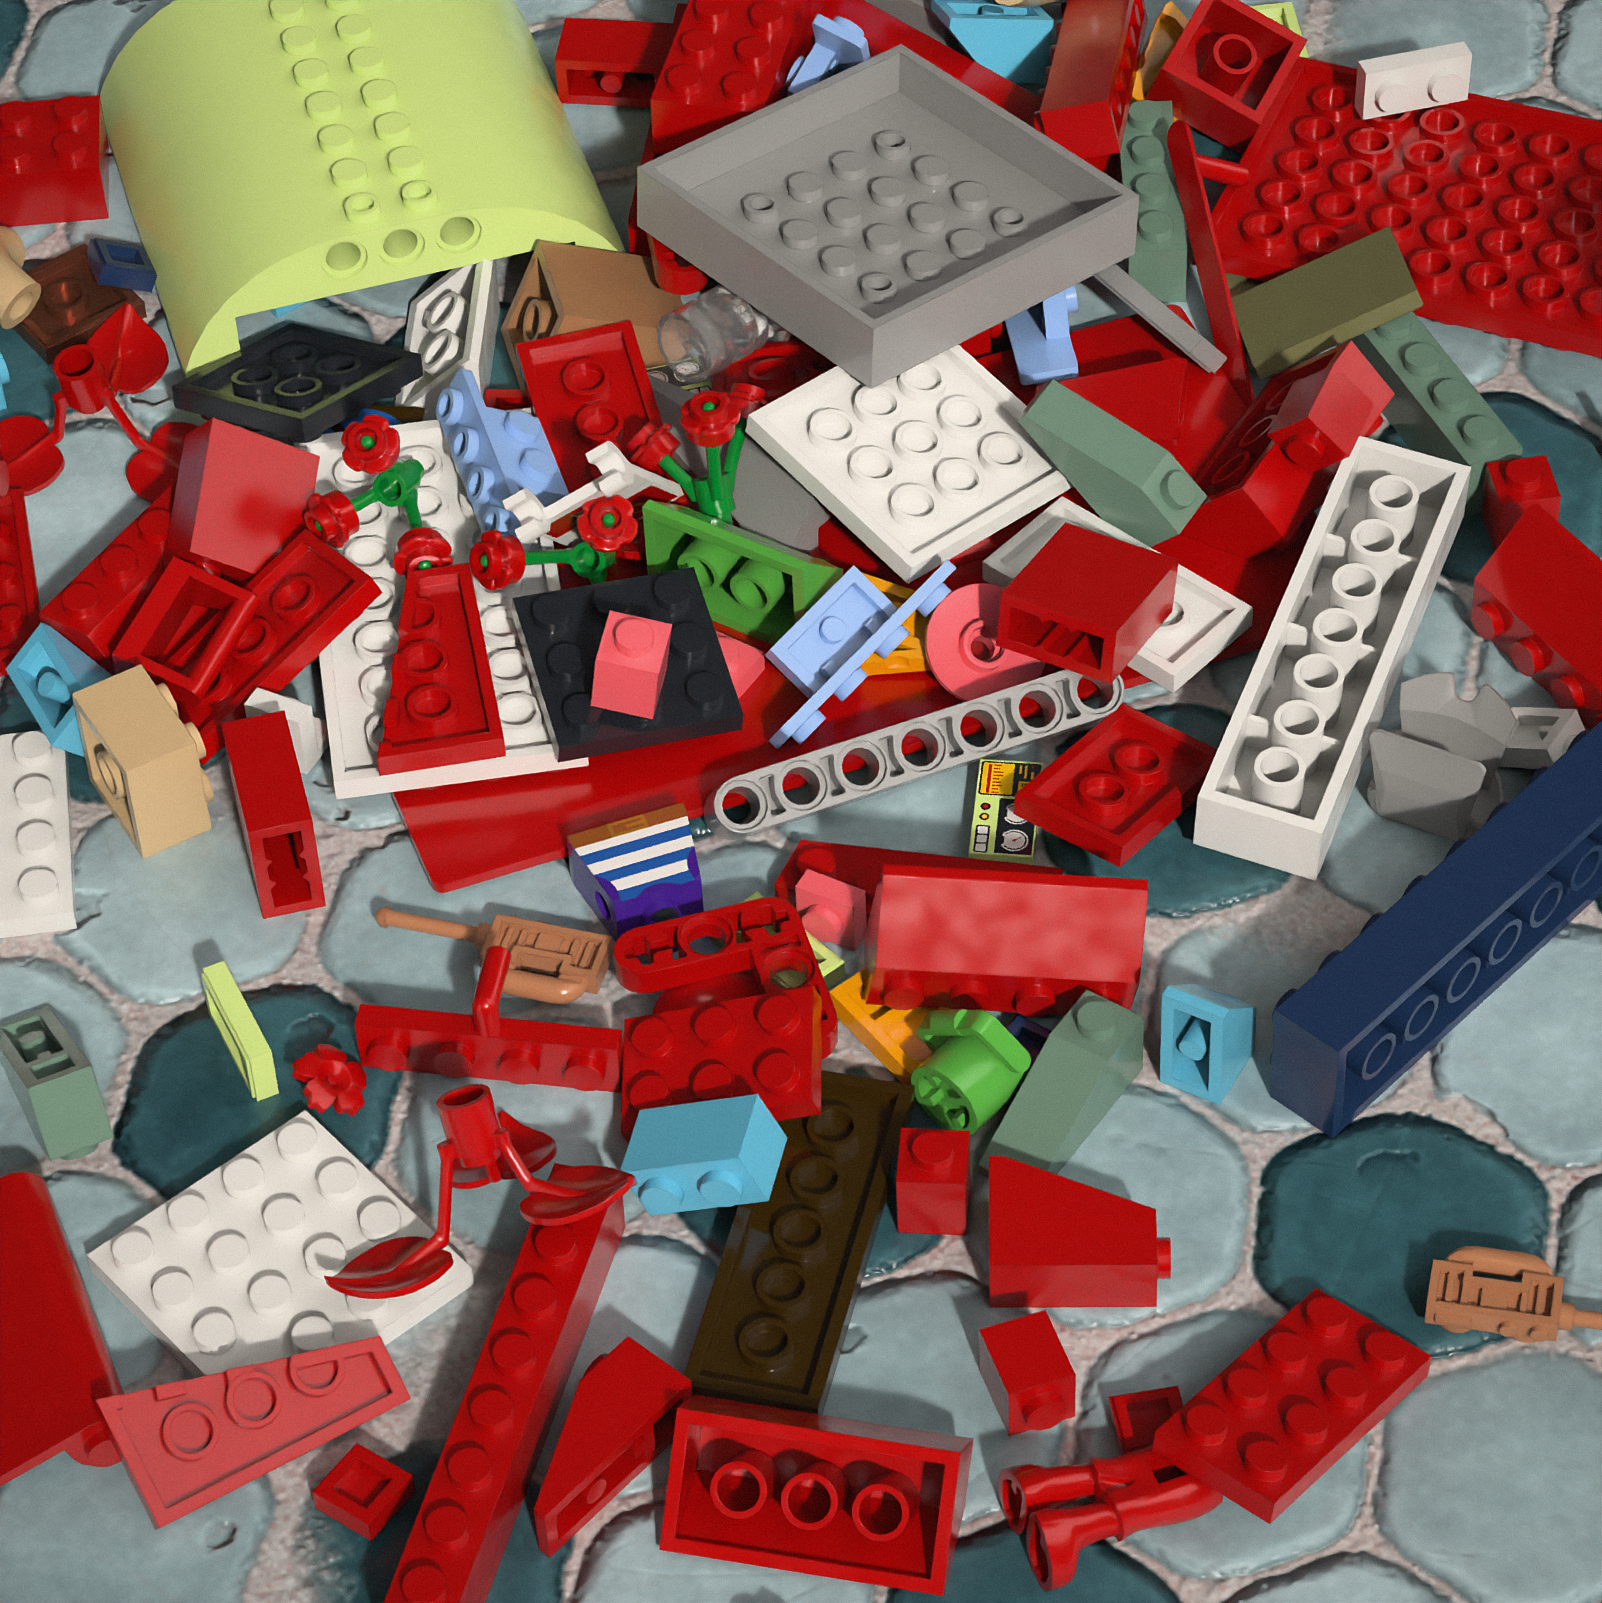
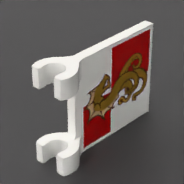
M606 441L585 453L588 462L596 465L601 471L602 476L547 507H544L538 498L527 488L516 492L502 502L505 509L513 512L521 523V526L515 529V533L522 543L528 544L542 536L574 548L584 541L577 530V518L583 514L582 506L585 502L601 496L610 498L613 495L622 496L632 504L634 508L633 518L638 521L643 518L642 507L648 500L670 503L683 496L684 493L680 484L631 464L615 444Z

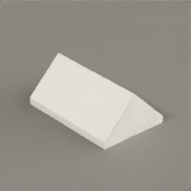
M483 259L480 263L452 269L410 303L403 350L421 354L424 376L401 388V392L396 395L395 406L425 408L426 413L423 421L437 420L436 405L439 395L445 388L449 387L460 368L473 372L484 400L485 389H489L500 311L496 259L490 261Z

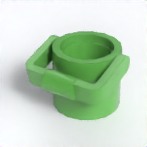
M967 1009L931 1010L916 1030L918 1037L933 1053L914 1069L911 1075V1085H915V1097L926 1114L945 1130L970 1131V1136L974 1135L1018 1093L1029 1073L1031 1065L1029 1052L996 1017L987 1011Z

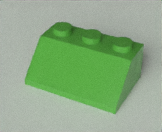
M648 500L642 507L648 575L694 567L712 621L773 646L843 576L842 568L834 566L823 559L806 555L781 545L770 538L753 534L728 524L717 517L708 516L688 507Z

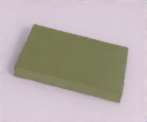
M1390 226L1231 298L1239 330L1259 379L1266 378L1424 305Z

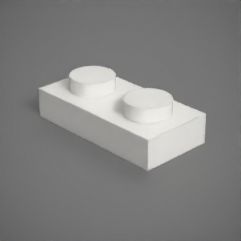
M1462 41L1358 61L1354 107L1362 120L1468 100L1472 53L1465 42Z

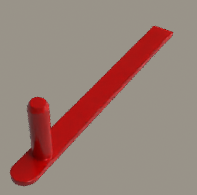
M1176 120L1168 130L1167 146L1215 347L1227 357L1221 369L1248 409L1255 400V394L1203 179L1242 187L1249 183L1251 171L1243 164L1196 153L1189 124L1186 121Z

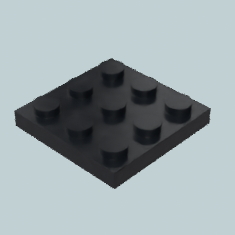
M290 323L171 387L174 406L177 409L200 414L201 418L205 420L214 417L219 420L243 425L244 429L252 432L266 431L285 436L288 441L293 443H307L319 439L323 431L337 423L360 416L362 410L373 403L398 395L402 387L424 375L421 354Z
M694 567L512 598L511 614L558 763L742 730L744 714ZM609 611L672 624L667 670L653 720L591 706L595 660Z

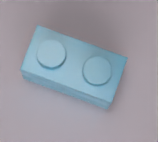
M758 1094L643 1109L639 1111L620 1170L636 1177L637 1185L632 1187L631 1190L650 1216L769 1201L788 1137Z

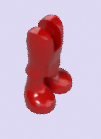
M1153 1444L1115 1457H1088L1086 1462L1082 1464L1044 1467L1033 1464L1012 1466L1002 1469L998 1476L999 1498L1007 1523L1014 1533L1018 1535L1027 1533V1553L1030 1566L1039 1586L1046 1592L1064 1587L1073 1580L1079 1552L1084 1547L1113 1536L1120 1542L1138 1531L1179 1524L1201 1517L1223 1502V1495L1152 1452ZM1086 1498L1090 1500V1504L1060 1509L1062 1506Z

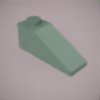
M1054 379L1042 386L1017 418L1021 426L1101 519L1149 547L1179 535L1207 497L1167 449Z
M1086 990L1047 1038L980 1159L978 1173L989 1178V1156H1005L1058 1174L1143 1069L1144 1017Z
M48 1006L0 1023V1062L32 1132L49 1160L57 1158L73 1160L84 1157L94 1152L98 1148V1143L114 1138L92 1065Z

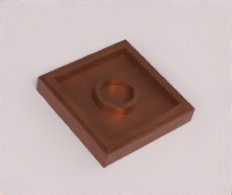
M86 243L26 271L30 277L40 284L41 293L29 315L13 329L48 365L52 364L56 356L65 348L78 344L85 345L93 333L126 302L136 310L142 319L147 317L144 301L132 289L97 283L85 256L88 249Z

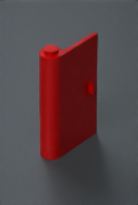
M30 1172L8 1174L0 1178V1486L64 1450L82 1465L96 1467L114 1465L121 1460L92 1402L96 1399L125 1393L44 1179L36 1173Z

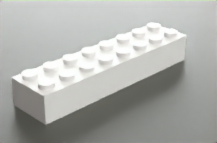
M1363 436L1358 437L1350 456L1343 459L1340 463L1198 794L1193 844L1316 881L1369 751V736L1380 724L1463 519L1471 473L1470 466Z

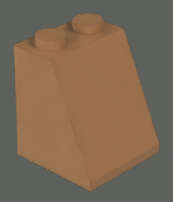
M541 240L538 241L500 329L520 389H525V385L516 357L515 344L631 320L645 367L648 369L681 362L683 356L690 353L695 337L694 326L688 319L681 295L666 292L659 287L655 279L651 257Z

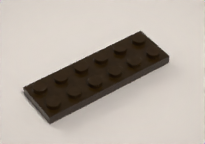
M821 1070V1114L777 1121L788 1138L769 1201L738 1205L684 1372V1376L691 1380L692 1396H706L823 1415L897 1167L901 1128H908L916 1103L915 1085Z

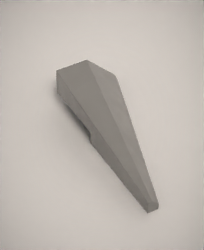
M648 374L663 425L670 423L672 425L670 432L681 442V445L673 453L674 459L693 479L708 475L705 447L692 443L688 439L686 431L680 425V418L682 417L680 409L682 405L696 394ZM747 433L745 434L736 470L734 492H732L736 509L730 511L731 515L739 523L741 529L761 537L770 538L781 545L808 555L818 546V528L834 514ZM730 440L719 446L721 471L723 470Z

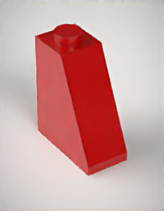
M1171 358L1059 381L1060 384L1167 449L1175 459L1177 458L1186 407V358ZM1043 385L1037 386L1035 395Z
M989 1156L990 1308L1157 1307V1279H1171L1170 1237H1157L1156 1209L1005 1156Z

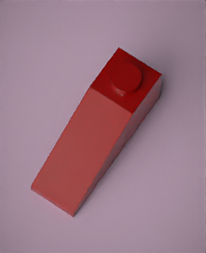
M629 1336L609 1354L604 1353L596 1357L586 1369L583 1378L579 1381L534 1507L539 1550L549 1558L673 1443L677 1407L692 1397V1386L689 1378Z

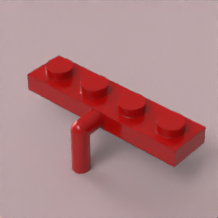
M491 946L485 951L472 1000L473 1015L360 1004L355 1020L356 1037L362 1067L379 1068L385 1071L402 1070L441 1074L451 1078L470 1077L509 1081L519 1085L539 1084L575 1088L580 1091L598 1090L621 1093L624 1048L622 1030L500 1018L499 1003L511 961V953L501 946Z

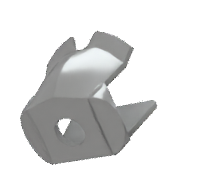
M1452 672L1421 675L1401 683L1399 712L1402 736L1378 728L1374 729L1369 736L1374 775L1367 786L1368 800L1372 809L1380 816L1453 841H1458L1461 838L1468 839L1486 823L1493 809L1503 802L1502 781L1497 770L1517 719L1508 703L1488 684L1482 686L1473 700L1466 701L1457 695L1455 675Z

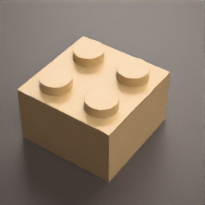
M140 664L72 693L89 779L143 859L212 829L207 803L214 800V793L206 773L200 767L199 759L206 757V749L195 725L192 722L183 724L179 719L175 700L164 683L156 686Z

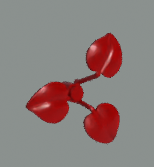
M126 302L93 333L85 345L78 344L67 347L56 356L53 362V370L61 390L52 396L56 407L54 427L51 432L42 420L31 416L18 415L0 421V461H4L9 470L10 483L8 490L23 488L24 496H29L48 487L61 474L65 466V460L61 451L54 445L61 442L64 438L67 407H71L82 414H94L105 406L108 407L133 445L141 451L128 463L126 476L131 490L144 501L154 502L178 478L185 435L199 426L187 422H168L159 427L153 434L150 442H148L139 434L115 399L118 391L124 394H138L149 389L163 376L169 363V355L164 341L129 303Z
M470 1084L460 1086L444 1093L436 1101L446 1140L437 1144L441 1164L438 1218L435 1234L430 1239L419 1236H407L382 1242L354 1258L338 1274L324 1276L330 1288L349 1296L366 1299H386L404 1296L425 1288L438 1280L454 1263L451 1253L442 1250L448 1245L450 1238L452 1187L456 1189H474L491 1182H499L501 1179H518L525 1191L531 1194L520 1203L519 1208L522 1217L533 1224L558 1226L576 1222L600 1212L618 1200L630 1188L637 1185V1180L630 1173L598 1165H580L563 1168L553 1173L546 1181L533 1177L532 1173L544 1167L556 1156L557 1147L555 1140L543 1132L522 1125L503 1110L497 1115L492 1094L487 1085Z

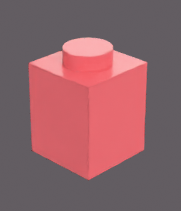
M609 611L595 660L591 706L653 720L667 670L672 624Z

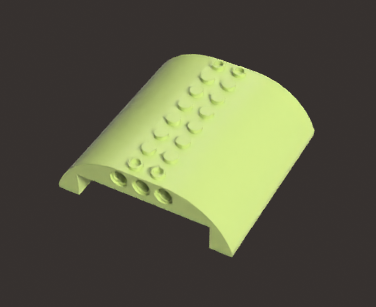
M175 0L159 10L134 33L117 55L102 86L100 99L107 138L142 246L145 248L157 273L155 286L185 379L240 350L235 317L480 263L483 259L490 261L534 251L539 240L626 253L523 13L514 0Z

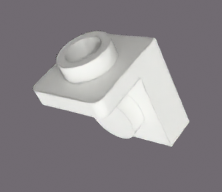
M258 687L244 703L247 718L285 710L300 773L307 775L329 747L327 721L314 717L312 706L304 704L293 697L281 696Z
M1512 707L1511 710L1517 721L1507 742L1499 767L1539 769L1542 766L1550 767L1566 753L1572 740L1581 731L1585 730L1577 709Z

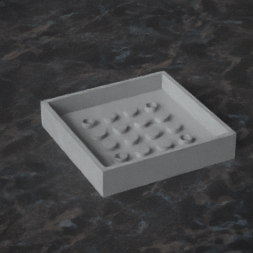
M900 44L637 167V226L872 389L1134 255L1140 195Z

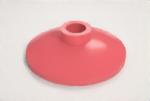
M978 583L961 587L950 593L937 605L928 621L925 632V652L931 671L937 681L950 694L964 702L1038 679L1044 670L1046 662L996 646L1001 593L1005 589L1003 586ZM972 641H981L988 647L989 657L987 660L977 659L972 654Z

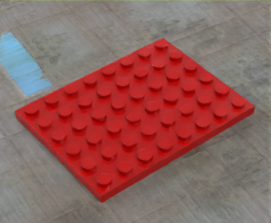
M1300 56L1297 58L1239 164L1246 165L1251 171L1249 183L1242 187L1226 185L1211 212L1225 273L1267 282L1390 226L1424 304L1421 308L1413 311L1416 316L1436 320L1446 325H1458L1493 333L1503 338H1515L1542 344L1560 351H1572L1602 358V121L1468 93V100L1362 120L1354 107L1357 81L1356 68ZM1192 253V265L1196 266L1194 255Z

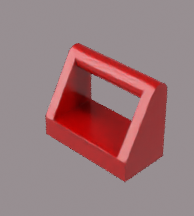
M173 556L112 653L115 675L141 664L155 685L164 683L175 700L199 704L261 606V600L252 592ZM193 605L226 610V615L188 676L157 663Z

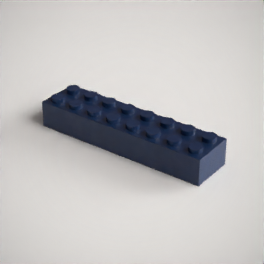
M1602 721L1590 731H1581L1572 740L1566 753L1550 767L1542 766L1530 778L1526 788L1509 803L1501 802L1490 813L1486 823L1468 839L1461 838L1456 841L1449 849L1444 861L1427 876L1419 875L1412 880L1400 900L1384 914L1382 912L1374 914L1366 922L1357 938L1342 951L1335 950L1323 960L1314 976L1298 990L1292 988L1279 999L1272 1013L1274 1033L1273 1051L1270 1056V1065L1272 1066L1271 1098L1333 1139L1602 894Z

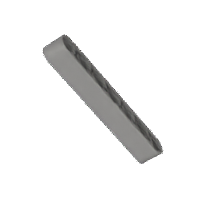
M1065 669L733 777L715 788L706 798L703 809L704 820L710 831L719 838L726 840L743 839L978 762L980 759H987L1091 725L1117 710L1123 700L1125 692L1124 683L1120 674L1111 684ZM1080 679L1091 680L1098 686L1101 692V702L1098 709L1087 707L1081 702L1077 692ZM1023 697L1034 699L1043 709L1044 719L1040 728L1029 726L1022 720L1019 713V704ZM964 716L974 717L984 726L986 738L982 747L970 745L961 735L960 725ZM905 735L916 736L924 742L928 753L924 766L913 765L905 759L901 748ZM847 754L857 755L866 762L869 769V777L865 785L852 784L846 779L842 763ZM786 774H798L807 781L810 786V797L805 805L792 803L785 796L782 784ZM727 793L741 794L749 802L751 816L747 824H736L726 817L722 804Z

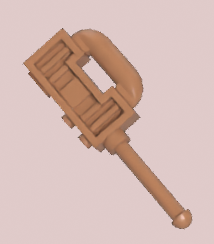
M390 906L380 908L375 916L379 926L385 929L391 926L474 942L475 947L481 949L479 953L480 966H482L485 951L488 947H504L511 953V961L502 993L552 1004L571 1003L580 998L584 992L598 994L614 955L613 936L551 925L540 920L520 919L515 915L504 916L496 914L492 924L481 922L478 927L393 911ZM534 971V972H539V973H544V974H549V975H554V976H559V977H558V978H555V977H550V976L535 974V973H531V972Z
M1464 1246L1453 1250L1447 1255L1445 1261L1433 1259L1425 1323L1440 1325L1449 1332L1464 1333L1469 1330L1499 1333L1523 1343L1542 1342L1545 1340L1556 1341L1558 1329L1572 1331V1326L1602 1330V1313L1575 1309V1303L1561 1302L1564 1277L1553 1276L1552 1269L1547 1262L1533 1254L1482 1246ZM1473 1273L1522 1280V1283L1473 1276Z

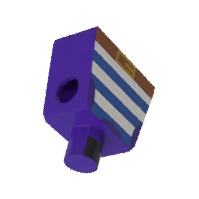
M683 802L567 836L571 880L606 930L613 936L615 942L624 932L631 929L704 912L701 875L688 816ZM678 946L669 948H672L673 953L678 951Z

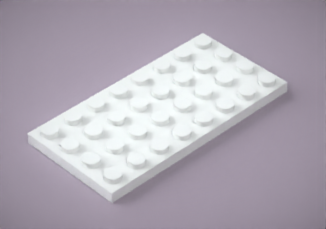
M530 407V408L507 410V411H509V412H512V411H515V410L523 411V412H526V413H528V414H530V415L532 416L531 407ZM438 420L390 425L389 427L395 428L400 436L398 460L416 459L424 468V475L417 490L418 508L423 527L438 531L451 545L452 552L449 556L453 558V565L469 563L472 547L476 543L482 542V531L471 502L467 498L466 489L456 463L452 459L451 450ZM343 432L322 434L319 439L312 442L294 443V447L320 456L314 493H319L321 496L331 490H339L351 500L372 488L375 478L379 475L368 474L362 470L356 472L346 465L342 458V452L345 450V446L341 443ZM378 501L358 511L359 531L350 536L348 542L344 543L342 548L330 547L372 577L383 593L364 610L360 617L350 623L319 654L336 800L589 766L588 757L557 762L511 614L512 598L561 590L556 563L525 565L523 576L517 583L509 584L504 589L497 588L494 591L485 589L471 571L504 736L506 756L379 776L377 755L379 742L383 741L385 728L383 718L386 700L390 698L392 686L391 670L394 654H397L398 627L406 585L405 575H398L395 572L392 560L396 553L397 542L404 533L409 531L405 508L401 505L389 507ZM542 536L528 544L523 543L522 545L524 552L554 550L553 540Z

